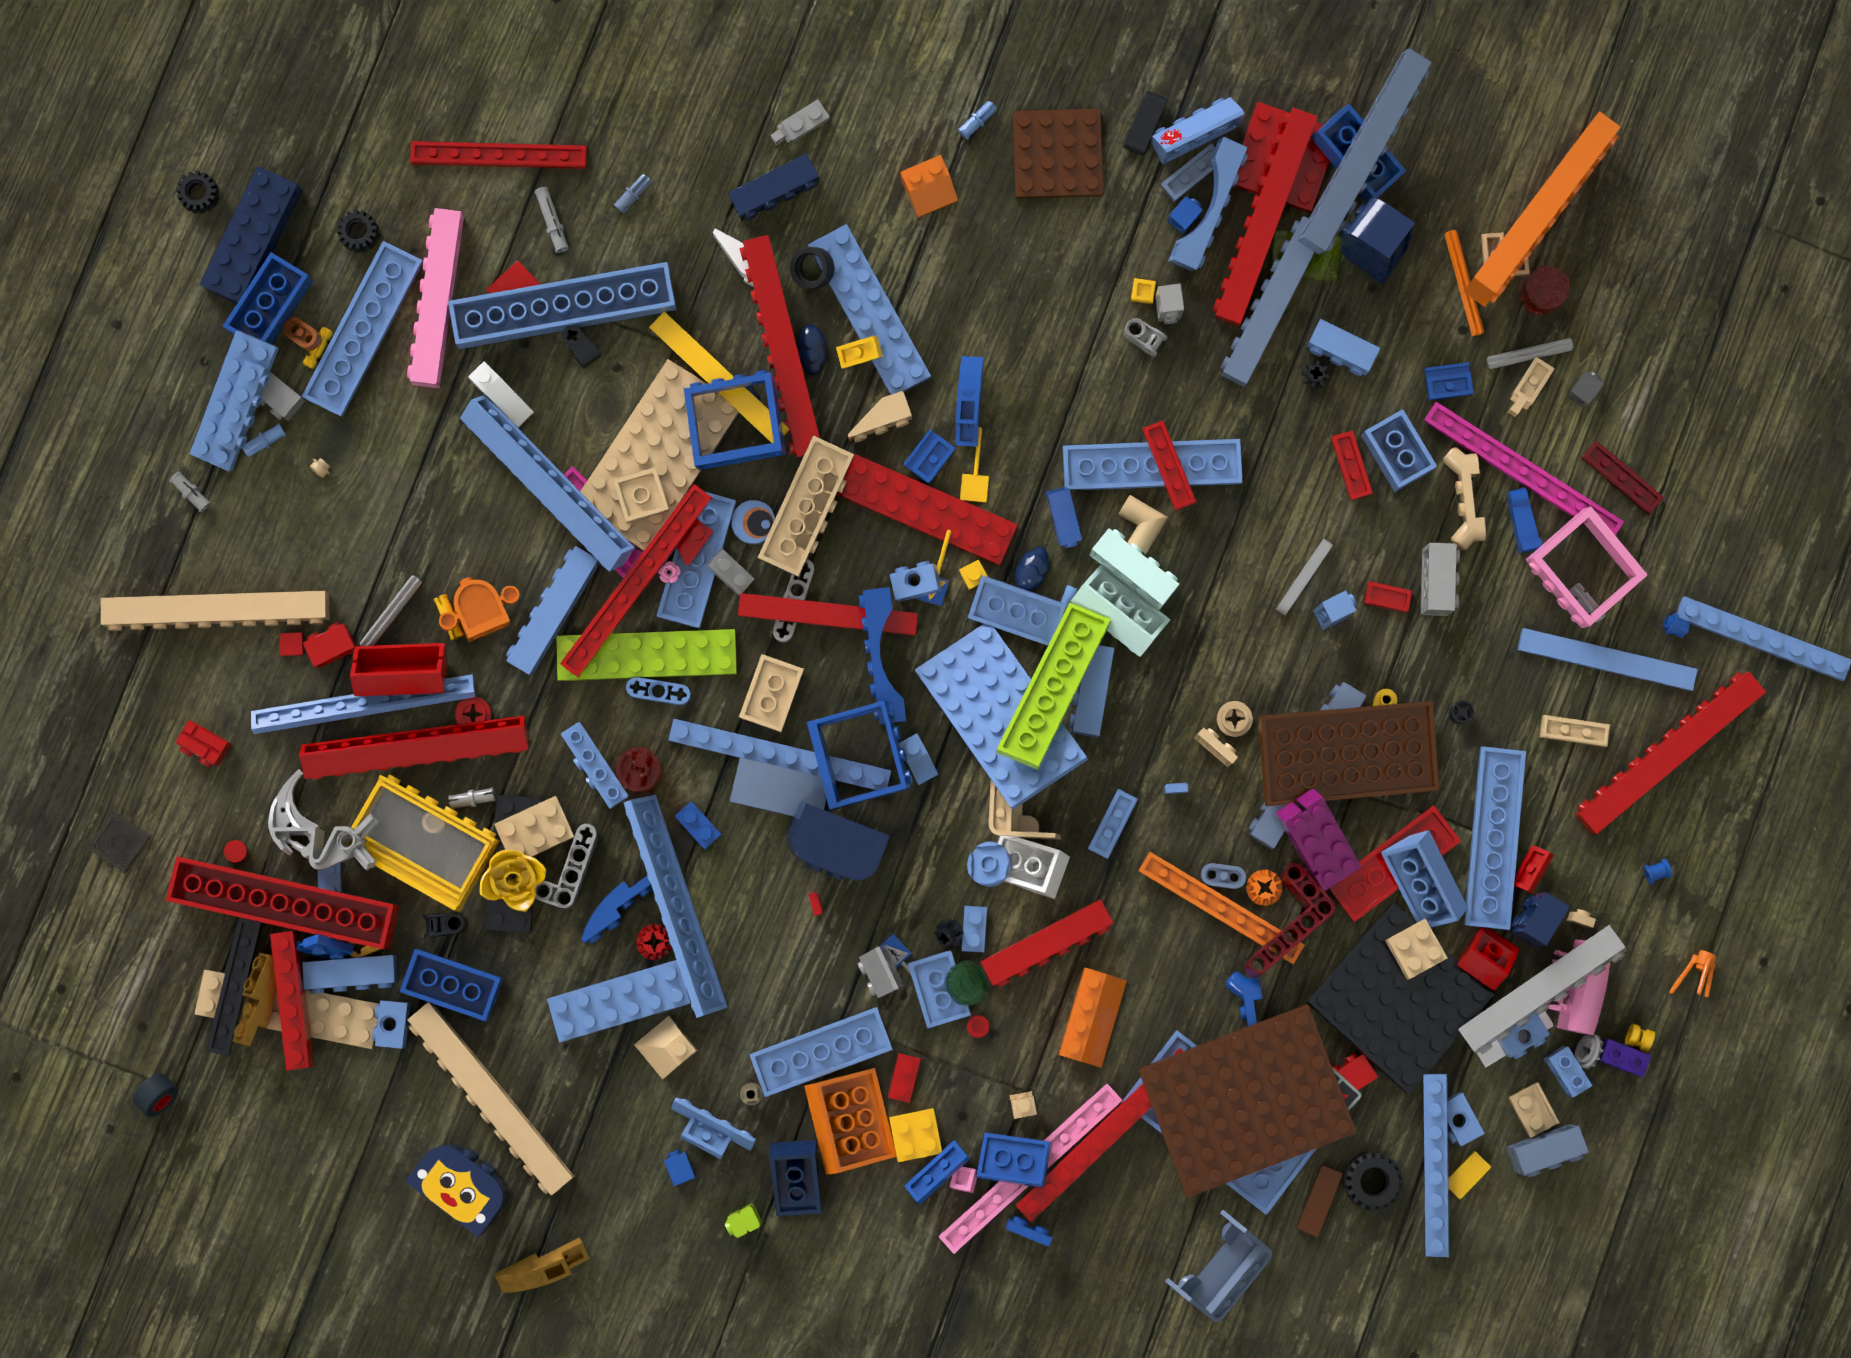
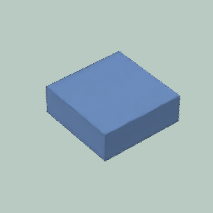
M1166 784L1163 787L1164 794L1187 793L1188 784Z

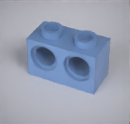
M1562 1046L1544 1057L1567 1097H1575L1592 1086L1568 1046Z

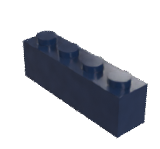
M806 153L728 192V195L740 220L746 219L748 221L757 217L758 212L764 209L766 211L774 209L778 205L777 203L784 199L789 201L794 199L797 193L803 190L810 191L814 189L817 183H819V176Z

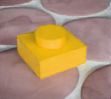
M979 560L959 569L969 590L979 586L982 575L987 576Z

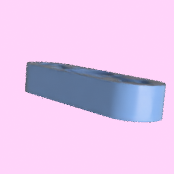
M639 677L631 678L626 684L628 694L637 699L674 705H685L691 699L690 690L682 684ZM639 682L641 687L647 688L646 683H651L648 688L649 696H644L646 691L638 690L637 694H634L631 685ZM657 685L665 688V694L660 698L654 697L652 694L653 688ZM668 687H673L672 692H679L680 689H683L687 696L678 701L677 696L670 695L671 700H667L669 695Z

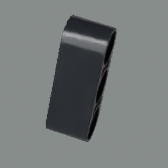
M1147 91L1124 143V149L1144 156L1167 103V98Z

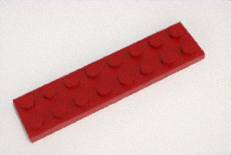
M856 454L844 478L847 482L843 491L837 494V496L943 542L947 530H951L948 544L998 566L1001 565L1018 524Z

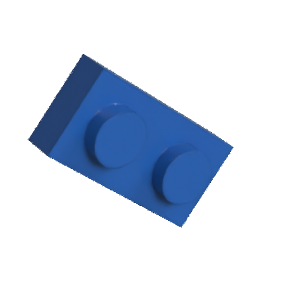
M692 801L675 815L678 821L704 849H707L722 835Z

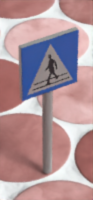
M892 934L881 946H886L896 968L901 964L911 975L909 966L904 962L911 952Z

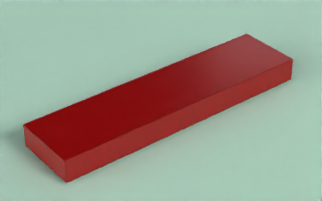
M1162 420L1142 428L1174 510L1177 511L1195 504V497L1164 421Z

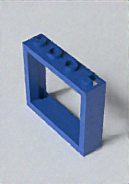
M766 370L757 371L755 375L747 377L744 374L733 376V379L730 380L719 378L712 380L709 384L697 382L690 384V387L684 388L694 466L697 469L704 470L786 455L776 382L771 372ZM765 383L774 443L702 456L694 396Z
M887 701L877 702L807 722L830 810L911 789L912 776L910 771L906 770L904 764L907 761L904 748L900 749L898 741L901 739V734L898 726L895 727L893 722L895 711L892 704L889 705ZM882 711L901 784L840 800L822 727Z

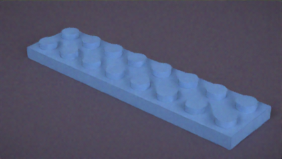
M847 224L808 244V247L823 248L832 257L835 269L829 285L859 339L878 335L883 357L871 361L890 395L900 391L905 392L931 378L928 369ZM813 255L822 271V263L817 256Z
M382 242L301 396L302 398L343 418L423 264V260L389 243Z
M1240 439L1172 441L1190 486L1242 484ZM1147 442L1063 446L1064 487L1067 486L1070 491L1165 487Z
M1480 747L1466 894L1468 909L1465 911L1464 925L1510 930L1526 751Z

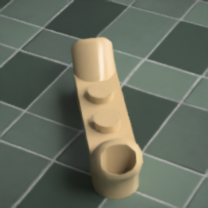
M1455 447L1443 458V463L1458 475L1455 488L1456 494H1460L1461 503H1458V514L1462 516L1463 524L1451 537V541L1453 544H1457L1458 549L1467 550L1474 541H1485L1486 539L1485 518L1475 517L1471 477H1476L1480 473L1479 462L1476 453L1464 454Z

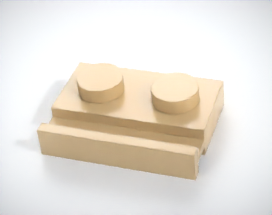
M1538 1082L1508 1097L1529 1138L1559 1124Z

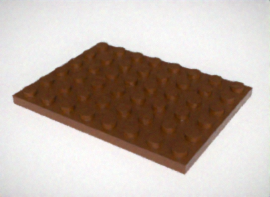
M1308 1004L1138 1068L1186 1198L1357 1133Z

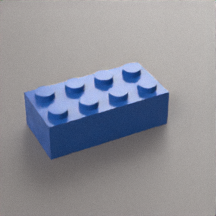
M1348 104L1333 115L1310 138L1337 169L1364 120ZM1388 149L1382 157H1378L1375 162L1378 164L1376 170L1371 176L1368 175L1365 180L1367 185L1359 196L1366 203L1370 198H1378L1406 172L1405 168Z
M270 252L223 327L232 335H235L236 330L272 345L283 329L284 323L290 318L313 280L308 274Z
M415 949L400 992L483 1021H489L504 978L421 949Z

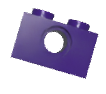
M1602 1039V1042H1604L1601 1047L1603 1052L1600 1053V1060L1597 1061L1635 1076L1644 1077L1651 1055L1610 1039Z

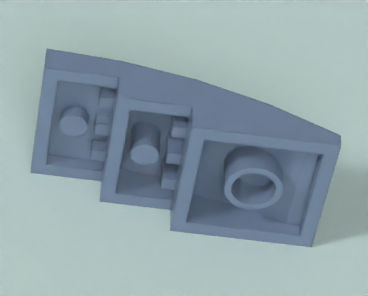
M740 758L730 802L794 817L800 802L824 810L826 794L820 776Z

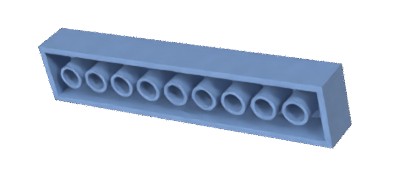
M667 262L448 301L455 344L459 349L564 331L566 327L573 325L581 328L677 310L670 269Z

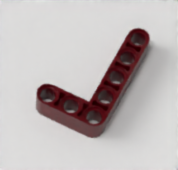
M1291 863L1285 868L1281 874V881L1306 910L1249 958L1245 964V971L1250 977L1258 978L1323 924L1335 911L1333 900L1304 867L1298 863ZM1288 871H1294L1297 874L1298 879H1291L1288 875ZM1303 888H1309L1313 896H1306ZM1318 905H1324L1328 913H1321ZM1302 919L1309 920L1311 928L1304 927ZM1285 933H1291L1295 941L1289 942L1285 937ZM1269 947H1275L1278 951V956H1272L1269 953ZM1252 961H1258L1262 969L1259 971L1255 970L1252 966Z

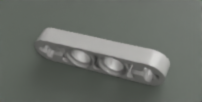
M1325 539L1321 541L1277 606V611L1283 615L1287 614L1333 544Z
M806 559L804 563L808 564V569L811 570L806 572L803 578L808 580L807 583L801 580H794L796 575L792 574L784 598L806 599L815 570L810 560ZM800 584L804 588L803 594L801 596H794L791 593L792 586ZM776 620L773 628L775 639L781 643L790 641L794 635L797 623L794 622L792 626L788 623L787 632H789V635H784L783 638H780V633L777 630L783 628L784 622Z

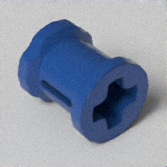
M1662 859L1660 863L1651 866H1643L1645 878L1650 885L1654 884L1656 880L1672 877V870L1666 859Z

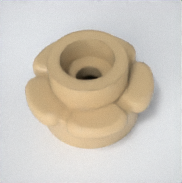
M320 458L318 461L313 459V463L309 467L319 477L323 479L326 474H330L328 471L330 466L323 459Z

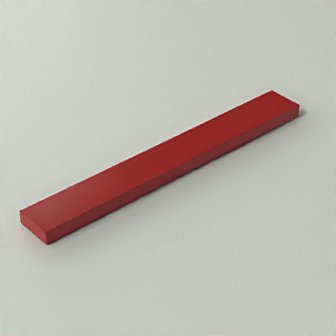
M411 141L410 163L411 165L587 169V146Z
M740 593L738 616L858 630H863L862 618L866 617L865 608L861 609L859 606ZM892 610L886 619L882 632L915 636L918 613Z

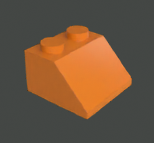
M941 155L900 172V179L918 218L958 201L950 174Z

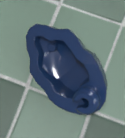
M807 325L801 329L796 346L801 364L804 365L809 374L816 375L827 360L826 339L818 327Z
M1036 547L1022 556L1015 571V582L1019 588L1033 591L1043 583L1044 577L1050 568L1047 550L1044 547Z

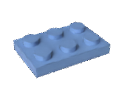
M951 950L908 963L927 1028L971 1015L968 1004L960 1003L954 999L948 988L949 974L956 967Z

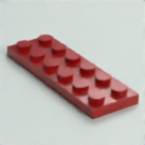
M1434 805L1359 861L1360 869L1328 889L1353 922L1357 921L1399 889L1381 854L1382 851L1410 835L1428 830L1442 856L1461 842Z

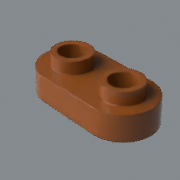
M291 317L283 325L284 335L303 349L312 351L320 345V333L301 319Z

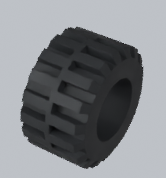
M1367 1152L1365 1154L1361 1153L1358 1157L1350 1160L1351 1163L1349 1166H1346V1173L1343 1174L1345 1181L1343 1187L1353 1203L1364 1209L1380 1211L1384 1210L1385 1207L1389 1208L1394 1201L1399 1199L1398 1194L1399 1192L1402 1193L1403 1190L1401 1183H1404L1403 1178H1401L1402 1172L1397 1167V1163L1391 1160L1390 1157L1380 1153ZM1369 1168H1378L1385 1176L1384 1188L1375 1195L1367 1194L1361 1187V1177Z

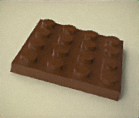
M1100 109L1013 111L1015 199L1103 196Z

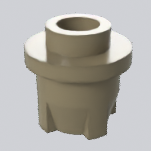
M747 1083L742 1087L740 1097L745 1104L756 1105L761 1101L763 1091L758 1084ZM749 1090L755 1092L754 1098L748 1097L747 1093Z

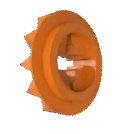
M1270 870L1256 871L1247 881V894L1258 905L1267 906L1275 903L1283 891L1282 881L1276 873ZM1271 880L1268 888L1272 894L1265 891L1258 895L1261 886L1257 881L1265 884Z

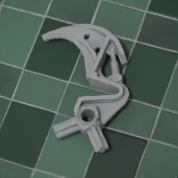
M298 769L283 785L271 805L268 828L273 841L288 855L294 852L287 843L291 844L294 849L301 852L304 858L309 859L311 866L317 870L327 869L354 857L366 871L374 868L376 860L365 849V838L379 824V821L372 814H369L356 829L348 826H335L323 849L325 831L319 829V825L303 817L294 803V788L298 780L303 776V772ZM306 835L310 843L305 847L299 842L293 841L291 836Z

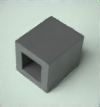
M1586 371L1566 396L1582 408H1585L1603 387L1604 383L1599 375Z

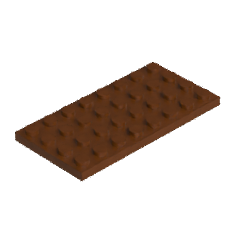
M1433 701L1258 716L1265 806L1287 805L1291 802L1297 804L1296 799L1312 788L1325 801L1439 790Z

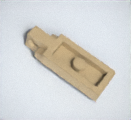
M1535 357L1511 394L1510 400L1514 403L1508 413L1516 417L1522 408L1527 410L1533 404L1555 368Z

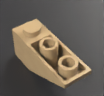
M900 391L881 398L848 434L849 441L860 442L867 439L869 434L875 433L880 435L887 432L889 427L896 425L899 428L909 424V420H912V415L904 392Z

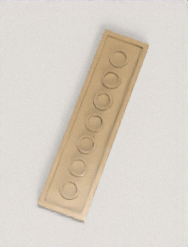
M204 970L195 1009L196 1015L214 1018L225 973ZM276 988L267 1029L282 1031ZM305 990L311 1037L373 1049L375 1041L372 1040L374 1027H377L378 1018H375L376 1005H380L379 1003L328 993L311 994V990ZM244 997L238 1023H240L243 1016V1008L250 998Z

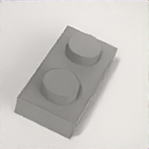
M720 549L706 565L738 596L754 580L723 549Z

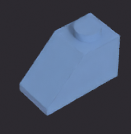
M918 734L899 743L900 749L904 748L906 763L918 785L938 775Z

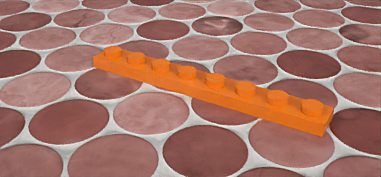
M1152 852L1148 853L1138 872L1261 946H1264L1281 932L1278 928ZM1285 933V937L1289 942L1295 941L1293 937ZM1300 942L1283 959L1294 964L1305 945ZM1269 947V951L1278 955L1275 947Z

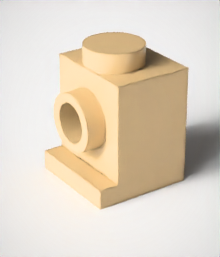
M1032 1091L1009 1095L1014 1119L1037 1115Z

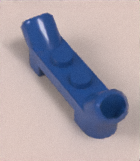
M1238 971L1233 972L1225 985L1228 990L1242 999L1243 1006L1239 1007L1241 1020H1245L1247 1027L1257 1023L1254 1000L1262 999L1259 978H1246Z

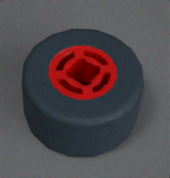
M156 1074L143 1082L135 1091L133 1103L144 1115L154 1117L165 1111L174 1102L178 1095V1089L164 1074Z

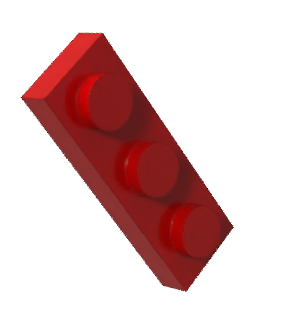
M1353 430L1332 436L1331 442L1350 501L1372 495L1373 492Z

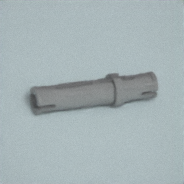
M548 187L538 188L534 192L548 228L546 230L547 235L551 236L556 253L567 251L569 246L563 233L564 227L559 222L548 191L549 189Z

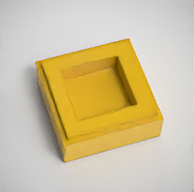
M1134 278L1131 301L1153 304L1156 281Z

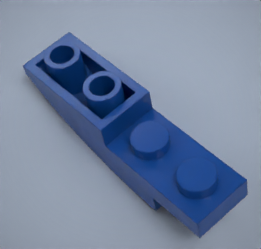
M961 357L955 421V445L978 446L984 357Z
M646 876L631 888L624 881L605 897L591 916L584 930L582 941L584 943L590 941L593 944L602 937L601 932L607 928L611 931L620 925L621 922L619 920L623 916L618 909H627L634 904L632 899L638 895L644 897L653 890L648 877Z

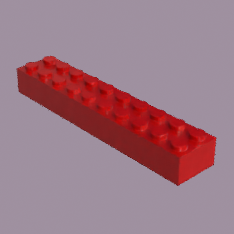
M177 856L166 901L385 950H390L400 905Z

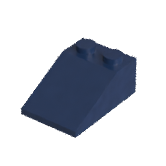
M816 1140L771 1143L769 1158L776 1216L822 1213Z

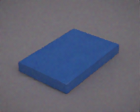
M984 1132L976 1177L978 1179L1044 1188L1052 1143Z

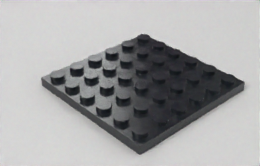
M1392 903L1306 1003L1406 1095H1409L1423 1079V1075L1431 1070L1460 1036L1461 1033L1458 1029L1475 1018L1495 994L1478 979L1457 966L1458 961L1443 947L1442 949L1447 959L1407 980L1385 940L1416 924V922L1395 903Z

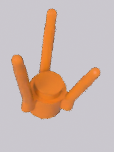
M1703 950L1699 951L1698 956L1693 954L1690 963L1674 983L1669 993L1673 994L1696 964V969L1702 971L1697 994L1700 995L1702 993L1707 977L1705 997H1709L1717 956Z

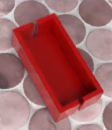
M445 643L355 646L350 673L354 696L444 693L445 676L447 675L448 668Z

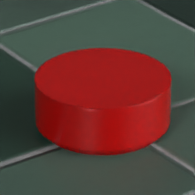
M232 840L226 844L224 855L230 862L240 863L246 859L248 848L244 842Z
M981 1015L972 1016L967 1022V1031L971 1036L981 1038L988 1033L989 1022Z

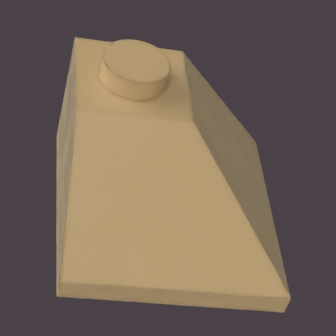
M670 1016L634 1044L662 1079L698 1051Z

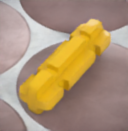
M322 327L319 332L321 335L320 345L315 350L308 351L309 356L306 355L303 360V364L311 369L315 368L318 363L317 358L320 359L328 345L327 340L330 341L333 336V332L326 327Z

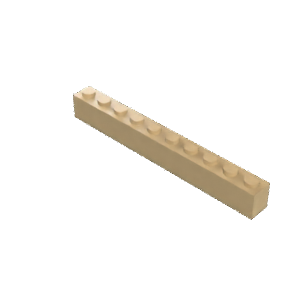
M326 591L101 598V625L108 627L109 631H121L122 627H130L131 630H144V626H153V629H167V625H175L177 629H187L189 625L198 624V628H211V624H220V627H234V623H242V626L252 627L256 626L257 622H265L266 626H277L278 622H287V625H301V621H310V624H323V620H330L329 593Z
M428 1002L407 1019L410 1022L409 1029L415 1036L420 1035L425 1041L423 1046L430 1054L434 1052L439 1058L437 1063L444 1071H450L454 1076L451 1078L454 1084L459 1089L464 1088L468 1093L466 1095L468 1101L473 1106L478 1105L482 1110L480 1113L481 1117L488 1124L491 1122L496 1127L495 1134L501 1141L506 1140L511 1146L509 1150L516 1159L520 1157L525 1163L524 1169L531 1177L533 1175L536 1176L540 1181L538 1186L545 1194L548 1192L550 1195L555 1194L575 1177L433 1003Z

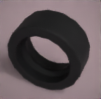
M819 247L801 248L794 254L790 264L793 280L801 288L818 289L826 286L831 281L835 269L830 254ZM809 255L817 256L822 263V273L816 281L807 280L803 274V261Z

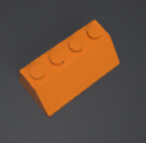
M1083 968L1058 1055L1102 1068L1126 980Z

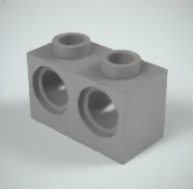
M1181 284L1158 286L1155 295L1158 322H1164V324L1177 323V320L1181 319L1184 311Z

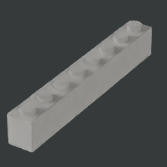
M1608 925L1461 1026L1458 1030L1476 1054L1478 1052L1483 1054L1493 1047L1492 1043L1497 1039L1502 1041L1512 1034L1510 1030L1516 1026L1521 1028L1529 1023V1017L1535 1013L1540 1015L1548 1010V1004L1554 1000L1559 1002L1568 996L1567 991L1573 987L1578 989L1587 982L1586 978L1594 974L1597 976L1606 969V964L1611 961L1616 963L1625 956L1624 952L1627 949L1610 925Z

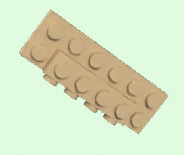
M812 437L759 553V559L799 576L809 552L814 554L819 543L815 540L818 532L823 534L828 521L824 520L827 513H832L837 504V501L834 500L836 493H842L847 482L843 478L854 454L818 437Z

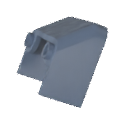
M1224 1210L1220 1214L1230 1221L1222 1229L1221 1237L1225 1244L1198 1277L1193 1274L1184 1276L1180 1280L1179 1285H1176L1169 1278L1165 1281L1214 1322L1221 1321L1228 1314L1272 1257L1271 1249Z

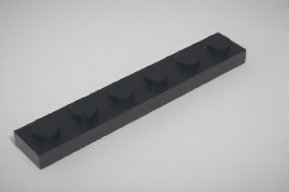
M240 917L238 919L206 1048L208 1052L230 1056L234 1030L238 1025L245 997L242 995L245 981L250 977L263 922Z

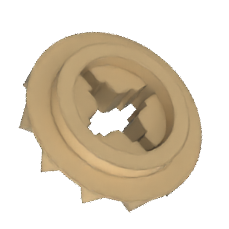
M1231 701L1219 709L1216 720L1219 729L1225 735L1238 737L1244 735L1250 729L1253 717L1250 709L1244 703ZM1233 710H1235L1237 717L1244 718V720L1237 722L1235 729L1231 721L1225 720L1232 716Z

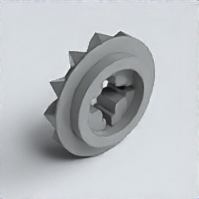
M1586 1034L1577 1044L1575 1058L1581 1068L1589 1069L1591 1066L1595 1067L1596 1061L1600 1060V1053L1603 1052L1601 1047L1604 1043L1600 1040V1036Z

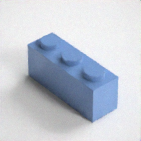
M1322 319L1319 320L1306 346L1314 355L1320 357L1324 355L1330 358L1329 361L1337 366L1344 365L1350 368V372L1358 376L1362 374L1367 375L1380 350L1379 347Z
M1344 591L1322 602L1313 612L1322 630H1325L1350 617L1356 611L1357 603L1352 594L1348 595L1347 591Z

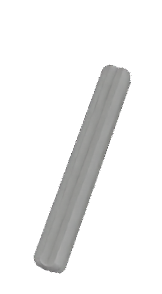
M1571 338L1489 356L1487 357V366L1489 369L1533 360L1535 357L1541 358L1571 351L1573 343Z
M414 575L408 579L361 640L360 646H374L422 584L420 579Z

